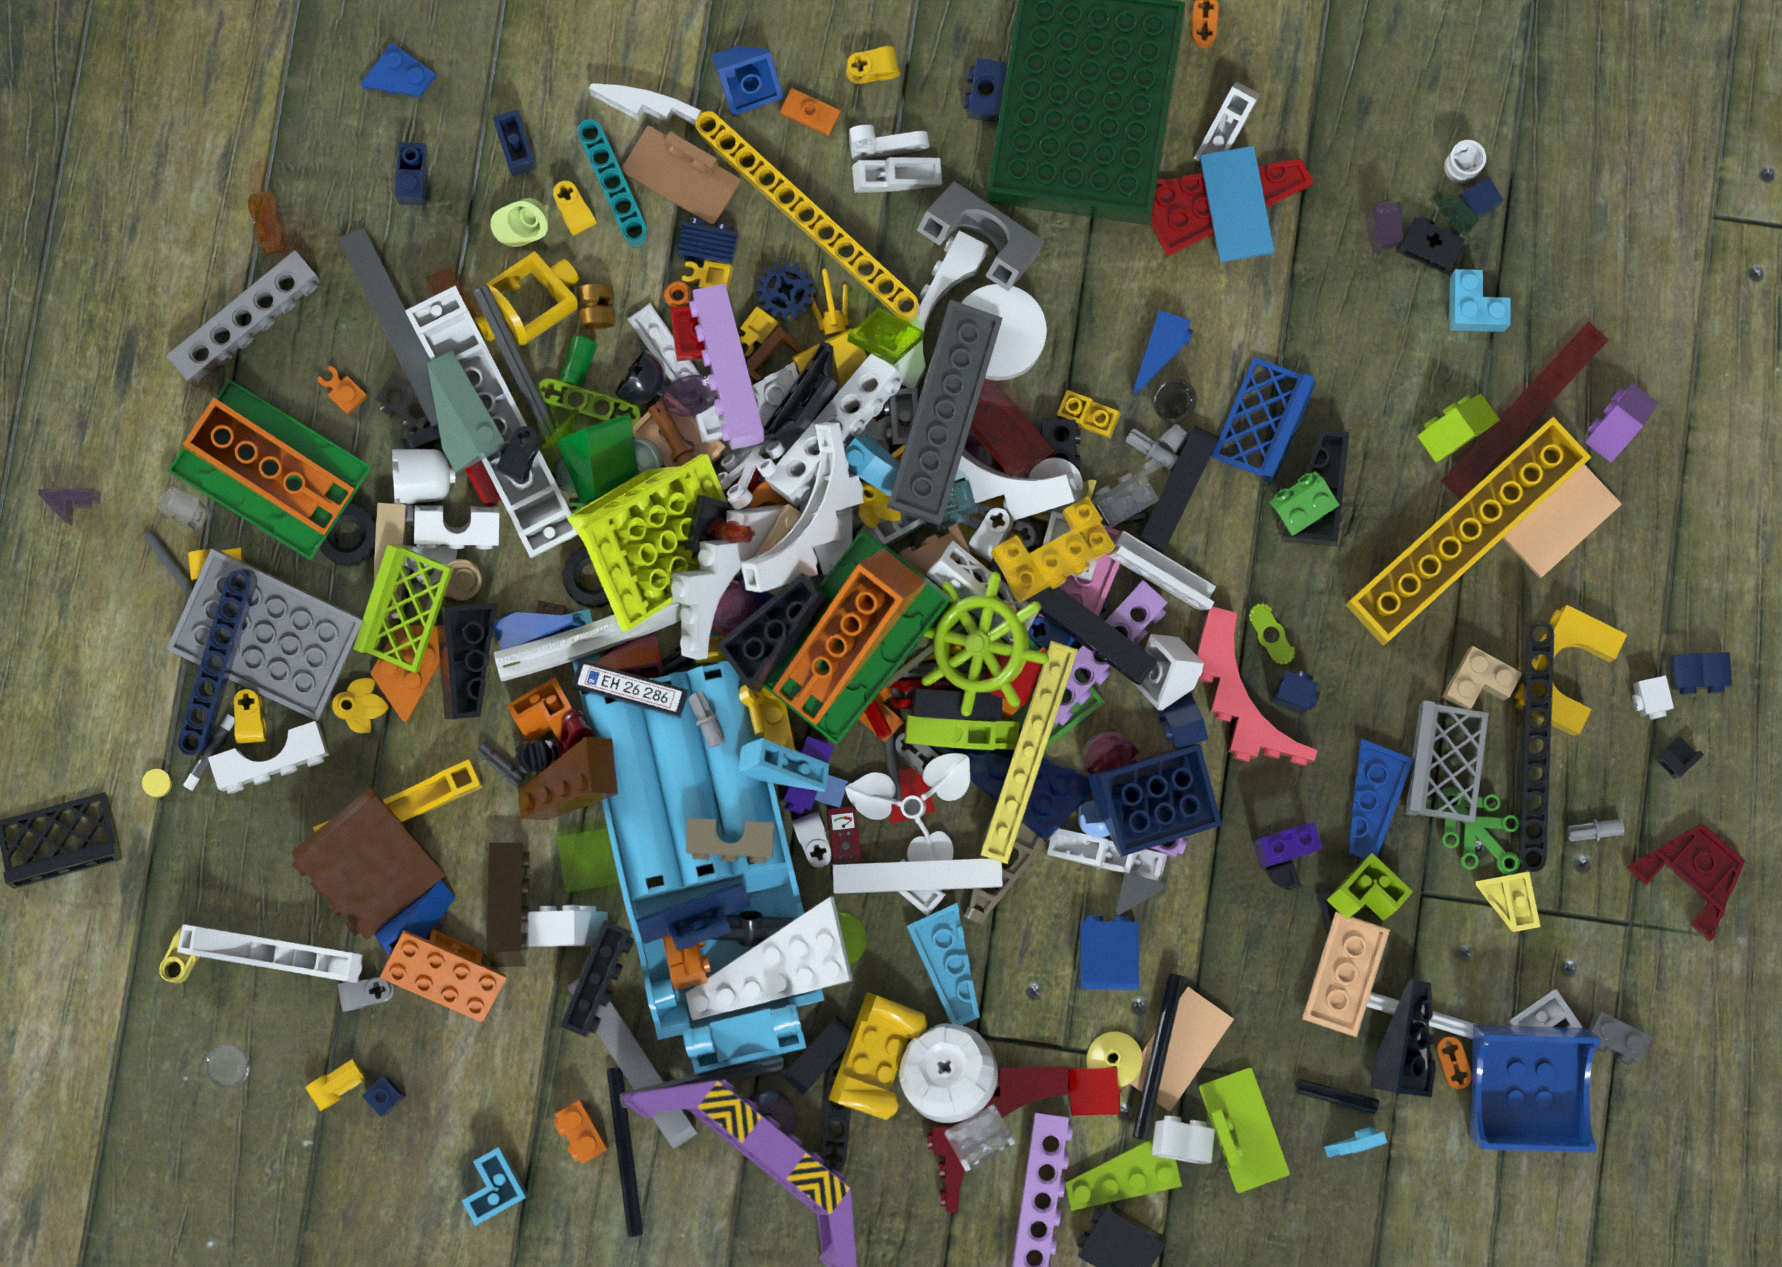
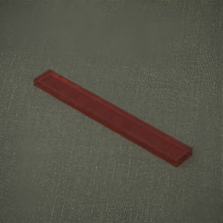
M1588 322L1499 417L1500 421L1486 431L1441 482L1461 500L1609 339Z

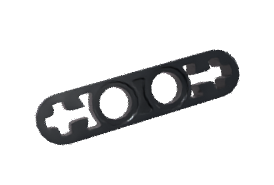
M838 1060L831 1065L828 1076L821 1158L825 1161L823 1166L830 1171L832 1169L840 1170L845 1165L847 1159L851 1108L845 1106L843 1109H835L831 1105V1100H828L832 1090L831 1085L837 1076L833 1074L834 1069H839L842 1060ZM834 1121L841 1122L845 1128L844 1134L839 1138L832 1137L828 1132L829 1125ZM826 1140L835 1143L844 1141V1147L838 1146L837 1155L842 1156V1161H838L836 1166H830V1161L825 1158L826 1155H830L832 1152V1145L826 1146Z

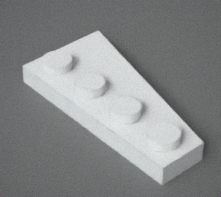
M795 362L752 385L763 427L799 376ZM715 405L695 416L703 444L723 439L720 425L724 424L722 415L717 416Z

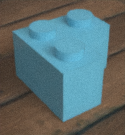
M1455 269L1450 276V330L1504 332L1510 326V298L1483 297V270Z
M502 1146L473 1161L487 1187L462 1200V1203L476 1226L529 1196Z

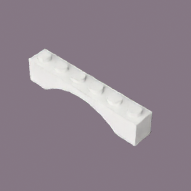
M961 231L958 232L956 237L951 236L944 248V251L948 252L943 262L937 261L931 274L935 278L931 285L925 284L919 296V299L923 300L920 304V315L913 322H906L910 325L906 333L900 332L894 344L897 350L893 358L888 356L886 359L887 363L898 370L903 379L900 389L917 388L925 373L923 336L931 312L950 289L976 275L988 252L989 245Z

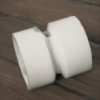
M1464 140L1456 144L1445 161L1444 169L1448 178L1457 184L1472 182L1486 163L1485 150L1479 143L1473 140Z

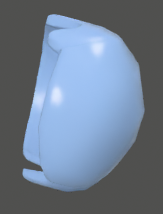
M1087 801L1081 804L1078 808V822L1082 831L1092 837L1103 838L1109 836L1110 834L1095 802Z

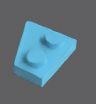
M1367 1127L1355 1131L1356 1137L1325 1146L1324 1149L1327 1158L1339 1154L1345 1155L1360 1152L1387 1143L1383 1131Z

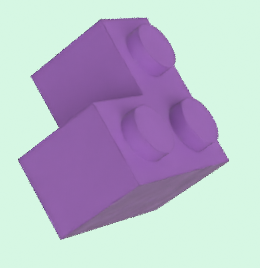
M1633 383L1626 390L1620 388L1603 411L1606 416L1602 421L1596 418L1587 431L1591 434L1585 443L1612 463L1645 425L1658 402Z

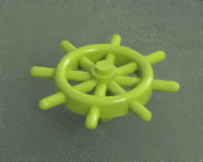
M998 572L991 573L986 596H971L961 600L950 582H944L942 590L952 597L950 601L951 607L943 614L937 627H930L923 636L934 639V655L938 667L922 678V684L930 686L945 676L951 683L965 690L961 713L964 716H969L972 713L976 692L986 693L1001 689L1012 707L1019 706L1020 698L1012 687L1011 682L1020 674L1026 660L1040 664H1046L1049 661V656L1046 653L1029 649V635L1024 623L1025 620L1039 612L1041 609L1040 603L1034 601L1017 612L1010 604L998 599L997 594L1001 580ZM983 608L978 628L969 611ZM996 611L1003 616L1005 621L990 631L993 612ZM959 619L969 635L952 632ZM1011 631L1013 646L1005 644L1000 637ZM950 643L966 647L951 657ZM995 653L1011 657L1003 670L994 656ZM972 657L969 674L966 677L957 667ZM984 660L993 678L979 681Z

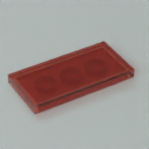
M985 378L970 430L1010 477L1040 464L1045 459L1052 458L1055 451L996 382Z

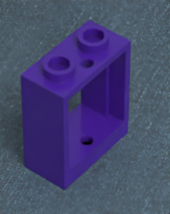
M807 736L802 739L798 752L828 763L834 746ZM785 785L780 802L785 804L784 809L800 814L803 811L811 810L817 791Z
M1314 822L1252 842L1261 869L1323 849Z

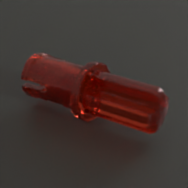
M715 520L708 527L709 530H716V532H709L712 538L724 539L728 543H735L737 541L749 543L752 541V537L755 536V531L751 530L750 526L740 525L736 521H728L726 523Z

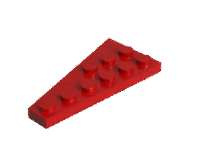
M1301 159L1258 166L1266 208L1314 184ZM1202 173L1158 180L1151 228L1166 257L1214 235Z

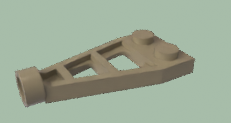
M991 818V820H990V822H989V824H988V827H987V829H986V831H985V833H984V837H983V841H982V846H981V851H982V848H983V845H984V842H985V839H986V836H987V833H988V830H989V827H990L992 818ZM1024 820L1021 821L1013 848L1018 850L1019 857L1010 868L1002 869L1003 887H999L997 892L992 895L984 892L982 888H973L970 906H968L963 916L964 918L984 926L990 911L1036 857L1047 831ZM982 855L979 856V859H990ZM981 906L984 909V913L974 909V907Z

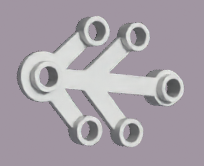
M764 436V443L748 446L737 456L729 454L722 460L721 465L727 472H730L729 474L722 472L717 475L722 490L727 489L741 475L738 484L732 486L727 491L728 501L734 509H742L751 502L753 496L747 487L756 468H758L763 477H769L777 470V466L772 459L780 457L785 451L779 440L775 438L769 439ZM768 453L771 459L765 460L761 455Z

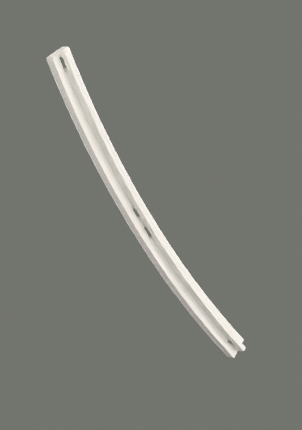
M864 492V495L870 498L869 495L866 492ZM856 505L853 506V531L864 525L858 516V507ZM742 568L735 574L731 581L737 578L740 580V578L743 576ZM738 581L728 585L719 603L724 600ZM673 602L630 631H621L614 614L553 636L494 652L501 682L604 651L681 621V603ZM520 661L519 664L503 667V665Z

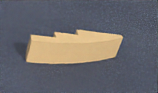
M378 503L374 584L387 544H402L406 546V504ZM404 583L399 585L396 590L400 602L403 601ZM396 609L390 611L387 617L400 619Z

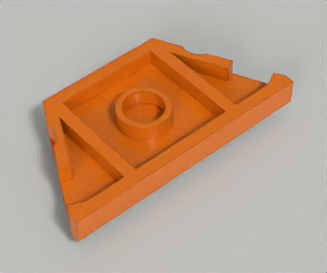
M410 625L415 638L423 634V626ZM437 626L433 628L418 673L411 672L381 658H378L370 672L399 717L406 723L410 720L440 667ZM404 627L393 632L399 646L410 641ZM390 640L386 644L383 652H388L393 649ZM412 645L402 649L401 652L405 661L413 664L415 652Z

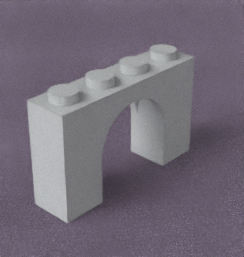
M955 181L927 210L917 228L918 232L939 246L956 229H970L986 236L998 251V255L987 272L986 277L1007 291L1013 287L1034 262L1045 243L1044 240Z

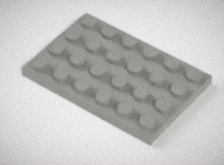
M212 548L166 650L200 665L227 576L239 569H250L257 577V586L229 679L319 721L355 644L358 632L364 621L363 618L218 549ZM238 575L236 578V584L239 588L245 589L247 586L246 578L242 575ZM231 601L228 605V610L232 615L237 616L239 612L238 605ZM222 628L220 631L221 639L229 642L231 634L227 629ZM214 655L212 663L216 668L221 669L223 661L220 656Z

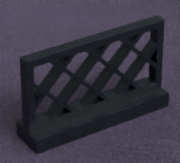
M105 792L0 820V848L5 868L3 875L5 883L12 889L122 860ZM101 801L102 811L96 820L85 814L90 804ZM72 810L77 815L69 827L58 822L63 811ZM44 817L50 822L40 835L30 828L37 818ZM82 817L94 823L85 837L74 831ZM16 824L23 829L16 840L12 842L6 838L4 827ZM55 824L67 830L58 844L46 838ZM100 826L107 830L109 841L96 844L90 839ZM27 832L39 837L31 851L19 846ZM71 834L83 840L77 850L68 851L63 848ZM46 841L56 848L50 857L42 859L35 854L43 842ZM17 848L28 854L22 865L12 867L10 858Z

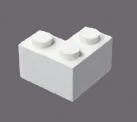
M563 905V911H557V906H540V912H528V946H593L603 921H608V912L596 911V906Z

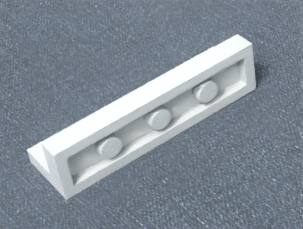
M1125 531L1119 532L1114 542L1116 547L1107 556L1199 611L1211 609L1214 601L1210 597L1216 586Z
M952 541L941 558L928 570L926 575L940 587H942L944 582H950L962 600L971 596H986L989 577L992 572L956 542ZM952 553L956 555L962 565H958L950 558V555ZM973 572L982 577L983 583L975 579ZM1000 580L998 591L1003 594L1005 599L1003 601L1010 604L1015 610L1016 608L1023 609L1029 605L1026 600L1018 603L1010 587ZM983 608L974 609L971 612L981 619ZM996 611L993 612L991 629L1005 621L1003 616ZM1038 612L1024 621L1027 631ZM1009 631L1002 638L1013 645L1012 632Z

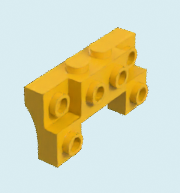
M1088 496L1065 508L1062 513L1071 531L1046 545L1028 553L1016 535L993 548L991 555L1004 574L1010 590L1018 603L1050 586L1052 589L1059 587L1066 582V577L1074 573L1078 576L1090 568L1089 564L1113 552L1116 546L1101 524L1103 519Z

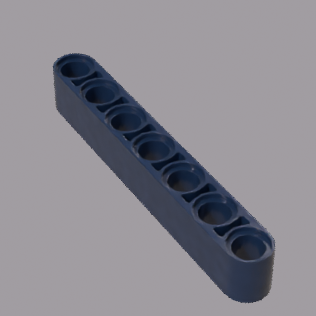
M243 568L233 571L225 580L178 737V747L186 755H195L205 750L210 742L257 586V577L250 569ZM238 575L246 578L247 586L245 589L237 586L236 578ZM231 601L238 605L239 612L237 616L232 615L228 610V605ZM222 628L230 632L231 639L229 642L221 639L220 631ZM214 655L221 657L223 661L221 669L213 665L212 658ZM206 681L214 685L215 692L213 695L206 693L204 689ZM198 708H202L206 712L207 719L205 722L197 718L196 711ZM190 734L198 738L199 746L197 748L189 744Z

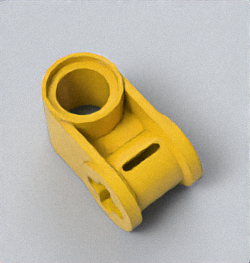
M883 46L874 50L852 54L847 61L846 75L848 80L854 84H863L898 77L900 70L895 48L893 46ZM859 65L860 68L863 69V71L858 72V69L855 68V66Z
M561 181L555 185L553 196L572 236L597 224L587 203L584 202L578 189L572 182ZM563 191H567L570 194V200L566 201L562 196Z
M249 689L240 690L234 697L237 744L265 742L266 723L262 698L255 691ZM247 695L255 700L254 704L250 705L249 710L246 706L242 705V701L247 700Z

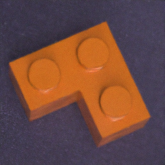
M556 677L507 705L514 721L528 743L543 736L550 730H553L560 741L562 717L567 712L574 710Z

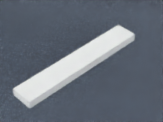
M990 858L833 865L834 894L1003 887L1002 862Z

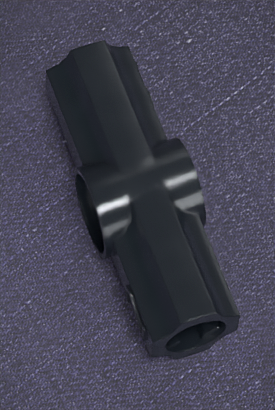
M743 911L738 915H725L731 932L710 940L738 941L740 945L754 947L792 923L794 919L793 917L763 916L758 911Z

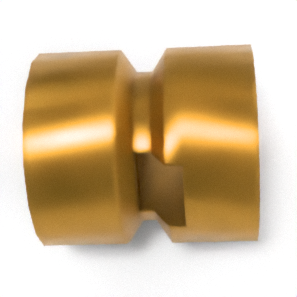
M609 284L580 286L578 288V303L583 306V309L579 311L580 327L583 329L614 327L615 310L610 307L614 303L613 286Z

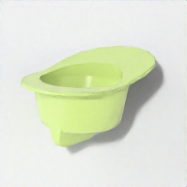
M524 198L500 208L491 218L493 235L499 242L511 247L523 246L541 239L548 230L547 211L549 205H543L533 198Z

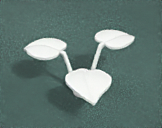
M958 753L946 754L929 762L924 769L923 780L932 789L921 797L908 796L903 801L893 799L896 794L895 783L886 774L877 772L867 774L845 787L850 802L865 817L874 820L885 819L891 813V804L901 807L904 816L915 819L925 837H916L909 844L907 850L909 862L953 860L954 848L949 836L942 831L929 835L927 828L921 820V816L926 811L924 801L935 792L941 799L946 801L957 800L966 793L970 784V759L967 755Z

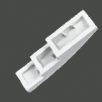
M591 83L589 87L591 96L638 121L642 114L646 112L667 124L672 116L675 115L696 126V119L701 114V110L649 90L622 85Z
M1053 827L1047 855L1118 873L1124 874L1126 872L1160 882L1167 855L1164 853L1146 849L1120 857L1113 841Z

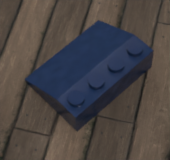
M1192 744L1177 750L1174 748L1087 775L1094 802L1120 857L1222 825L1200 744Z

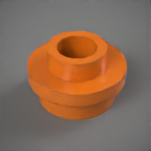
M675 281L666 287L664 297L670 307H682L689 304V301L692 299V292L686 283ZM677 291L684 294L680 300L673 298L674 293Z

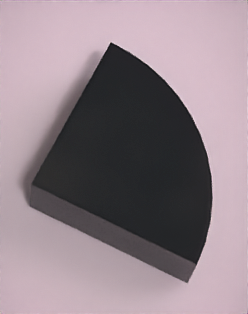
M1293 862L1265 870L1269 879L1278 887L1286 890L1302 889Z

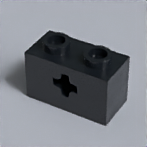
M1414 217L1397 253L1448 275L1453 268L1465 239L1459 237L1460 234L1453 229L1445 228L1443 230L1434 226L1435 223L1428 218ZM1430 239L1435 240L1434 248L1429 246Z

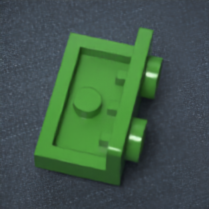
M1317 472L1303 475L1297 484L1289 489L1286 488L1279 491L1274 496V499L1269 502L1292 536L1339 506L1325 480Z

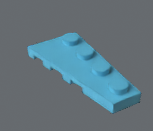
M955 903L906 926L950 1024L964 1025L980 1016L964 942L958 903Z

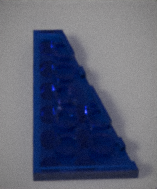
M929 746L940 756L952 753L967 755L970 759V781L998 803L1015 749L983 750ZM1043 757L1021 822L1047 843L1092 792L1088 777L1076 773V770L1069 767L1063 768L1053 764L1049 759Z

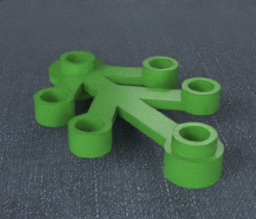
M1448 787L1441 791L1446 798L1449 796L1456 797L1460 794L1459 790L1455 787ZM1490 794L1485 797H1478L1477 808H1484L1488 812H1493L1500 807V799L1496 795ZM1438 796V797H1437V805H1438V808L1440 809V808L1443 807L1445 804L1443 803V801H1442V800L1440 799V797ZM1462 796L1456 800L1453 808L1458 814L1469 815V811L1466 808H1470V805ZM1488 798L1495 800L1496 805L1494 808L1487 806ZM1448 808L1442 810L1444 812H1450ZM1513 815L1504 818L1475 816L1474 823L1463 822L1464 845L1460 864L1464 869H1474L1479 863L1478 857L1475 855V840L1477 837L1496 858L1498 872L1503 875H1511L1518 871L1520 867L1519 858L1514 853H1506L1484 829H1503L1508 833L1514 832L1519 828L1517 817ZM1445 819L1444 835L1441 838V843L1447 849H1453L1459 844V836L1455 833L1456 820ZM1507 819H1512L1515 822L1513 829L1506 827ZM1448 835L1453 836L1455 839V843L1452 846L1446 843ZM1467 856H1471L1474 859V864L1471 867L1465 864ZM1507 858L1512 859L1514 863L1511 869L1506 868L1504 865V861Z

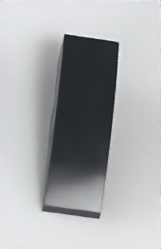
M913 688L911 716L954 720L1001 721L1003 698L989 692H976L972 713L969 716H964L961 713L965 690Z

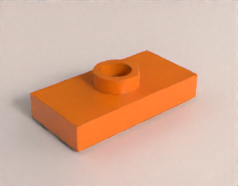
M791 88L780 110V115L828 137L841 114V110Z

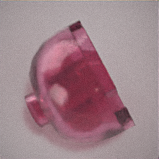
M731 581L718 600L711 629L717 635L726 637L760 608L758 596L753 591L746 590L745 583Z
M1115 729L1102 730L1093 734L1084 745L1082 764L1089 775L1137 760L1135 757L1139 754V750L1125 733Z

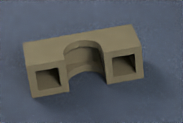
M688 818L686 853L692 854V859L709 860V855H721V861L738 862V856L750 857L749 862L767 863V858H773L775 823L745 821L743 837L735 843H725L718 835V820Z

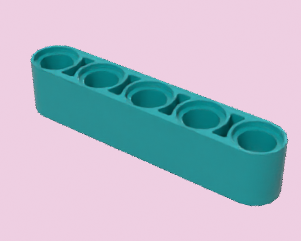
M593 119L584 120L578 126L577 132L589 163L625 242L631 247H641L648 240V232L642 215L601 125ZM588 130L598 132L597 137L592 140L584 138V134ZM600 154L609 156L608 161L604 164L596 163L595 158ZM615 178L620 181L619 186L613 189L606 187L607 181ZM621 203L631 205V209L627 213L617 211V207ZM633 227H639L642 229V233L639 237L632 238L628 236L629 230Z

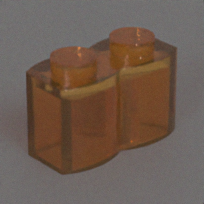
M270 191L251 194L248 199V209L255 221L253 235L257 245L265 255L285 252L287 240L285 232L280 226L282 215L278 202Z

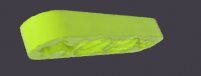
M548 378L541 381L537 387L546 405L600 422L610 420L615 413V405H619V412L627 413L628 410H632L633 415L636 417L635 420L631 419L632 427L641 419L640 410L636 405L565 382ZM550 385H553L555 392L563 394V388L567 389L563 396V404L559 403L561 400L559 396L551 395L549 399L546 398L543 389H549ZM573 393L582 394L584 397L583 404L579 407L570 406L568 403L570 395ZM600 401H606L610 405L609 412L603 416L596 414L594 410L595 405Z

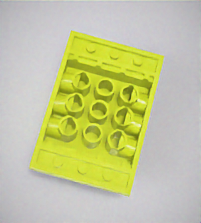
M700 454L678 467L646 469L567 517V520L587 548L621 631H630L674 602L672 601L671 592L672 573L700 570L699 553L685 550L697 496L704 495L727 502L708 454Z

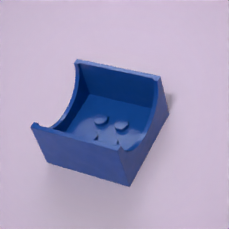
M1473 1025L1469 1137L1480 1149L1596 1153V1143L1593 1138L1590 1120V1076L1595 1050L1597 1047H1600V1038L1587 1028Z

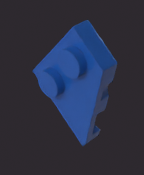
M391 43L360 85L365 90L376 89L390 94L401 93L409 97L421 98L437 76L430 69Z

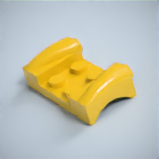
M867 992L828 1100L883 1120H888L890 1116H893L898 1109V1101L896 1100V1094L890 1092L908 1039L918 1038L927 1028L925 1014Z

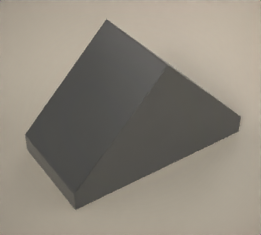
M1125 872L1113 911L1115 916H1119L1167 888L1165 883Z

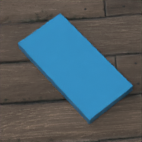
M1254 146L1200 155L1199 160L1219 263L1274 254Z

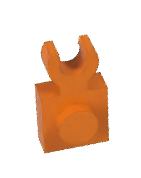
M329 366L328 370L333 374V378L330 381H324L319 376L317 379L323 387L333 389L328 394L329 398L349 416L368 396L348 376L340 381L337 370Z

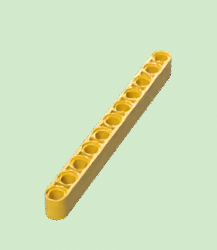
M707 111L697 117L695 124L703 141L903 322H913L918 318L920 306L916 296L719 116ZM706 124H716L714 130L710 132L703 131ZM730 140L736 142L732 149H723L725 142ZM748 158L755 159V163L751 167L746 168L742 166L744 160ZM765 177H775L771 185L766 186L762 184V180ZM793 194L795 197L792 202L787 204L781 202L784 195ZM805 212L814 213L813 219L807 222L802 221L801 216ZM828 229L834 231V235L830 239L820 238L823 231ZM843 249H854V253L850 257L840 256ZM864 266L874 267V271L868 276L861 275L860 271ZM884 284H892L894 286L893 291L889 294L881 293L880 288ZM904 302L914 304L913 309L909 312H902L900 306Z

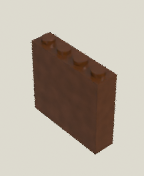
M372 787L291 851L295 860L292 865L302 877L307 874L312 879L310 885L320 897L325 894L330 900L327 904L337 916L343 914L348 920L345 924L355 936L360 933L365 940L370 938L445 876L438 863Z

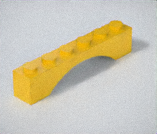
M468 759L439 772L417 785L383 799V801L398 819L404 823L484 787L474 763ZM324 822L320 825L313 827L314 832L319 830L327 822Z

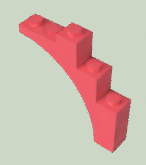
M1212 606L1211 609L1207 610L1196 655L1204 663L1202 674L1198 680L1212 683L1213 679L1218 680L1209 711L1215 714V719L1224 722H1231V719L1236 720L1228 752L1234 753L1233 758L1249 762L1250 758H1257L1260 749L1264 750L1263 755L1277 759H1279L1280 755L1291 757V763L1306 766L1307 762H1314L1317 754L1316 749L1300 744L1278 731L1261 715L1249 698L1240 679L1235 659L1234 632L1237 613Z

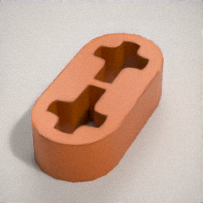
M1195 0L1192 13L1191 38L1197 47L1208 48L1214 43L1217 35L1218 2L1217 0ZM1204 2L1208 3L1209 8H1213L1209 10L1207 18H1203V9L1198 8L1202 7ZM1202 25H1207L1206 32L1211 34V36L1207 37V40H1202L1201 35H1197V33L1201 32Z
M1443 1037L1436 1043L1435 1051L1444 1079L1451 1088L1464 1089L1471 1083L1472 1074L1463 1046L1454 1037ZM1447 1041L1450 1045L1456 1046V1050L1452 1051L1455 1060L1452 1062L1449 1054H1443L1442 1049L1446 1047L1445 1042ZM1454 1064H1456L1459 1072L1465 1073V1077L1461 1079V1084L1451 1079V1076L1455 1074Z

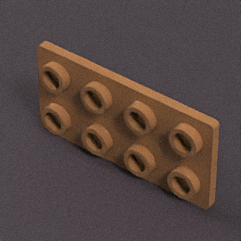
M651 126L646 127L621 168L624 175L712 226L716 224L741 183L740 178L718 166L717 158L672 132H669L666 136Z

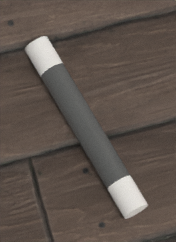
M229 714L226 715L183 784L184 787L191 791L194 790L210 764L208 757L214 756L232 729L235 721L234 717Z

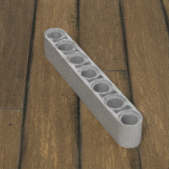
M579 978L567 986L572 995ZM610 999L607 1007L601 1006L597 1016L602 1018L596 1031L634 1090L664 1083L665 1081ZM683 1109L657 1112L653 1117L673 1149H676L698 1134Z

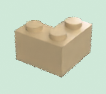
M1472 646L1466 651L1442 699L1459 708L1469 710L1473 707L1483 689L1504 701L1511 696L1522 673Z

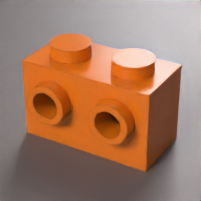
M578 1100L554 1114L557 1120L553 1123L561 1137L566 1135L571 1143L567 1148L575 1162L580 1160L584 1164L609 1150L583 1100Z

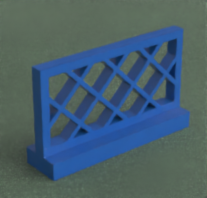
M1253 357L1212 454V458L1260 476L1265 481L1274 484L1315 388V377L1308 374L1301 375ZM1259 366L1267 369L1271 379L1256 384L1253 377L1256 367ZM1273 372L1278 373L1280 375L1275 377ZM1286 377L1297 381L1294 389L1282 394L1277 381ZM1252 381L1254 386L1248 388L1250 382ZM1274 383L1279 396L1264 402L1259 389ZM1256 390L1261 403L1246 409L1242 401L1244 396ZM1290 397L1288 403H1286L1285 398ZM1281 400L1285 411L1283 415L1272 419L1266 406ZM1241 405L1243 411L1237 413ZM1264 408L1269 421L1253 426L1249 413ZM1246 416L1250 429L1235 434L1232 427L1234 420ZM1279 422V425L1276 429L1274 423ZM1271 425L1274 431L1273 439L1261 444L1256 431ZM1229 431H1231L1233 436L1227 438ZM1253 433L1258 446L1243 452L1238 439ZM1235 440L1240 451L1239 454L1232 457L1220 454L1224 444ZM1269 446L1267 453H1265L1264 448ZM1260 450L1264 457L1261 468L1249 465L1245 456ZM1243 458L1244 463L1238 461L1237 459Z

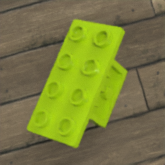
M1252 1068L1235 1072L1199 1086L1237 1193L1275 1181L1290 1174Z

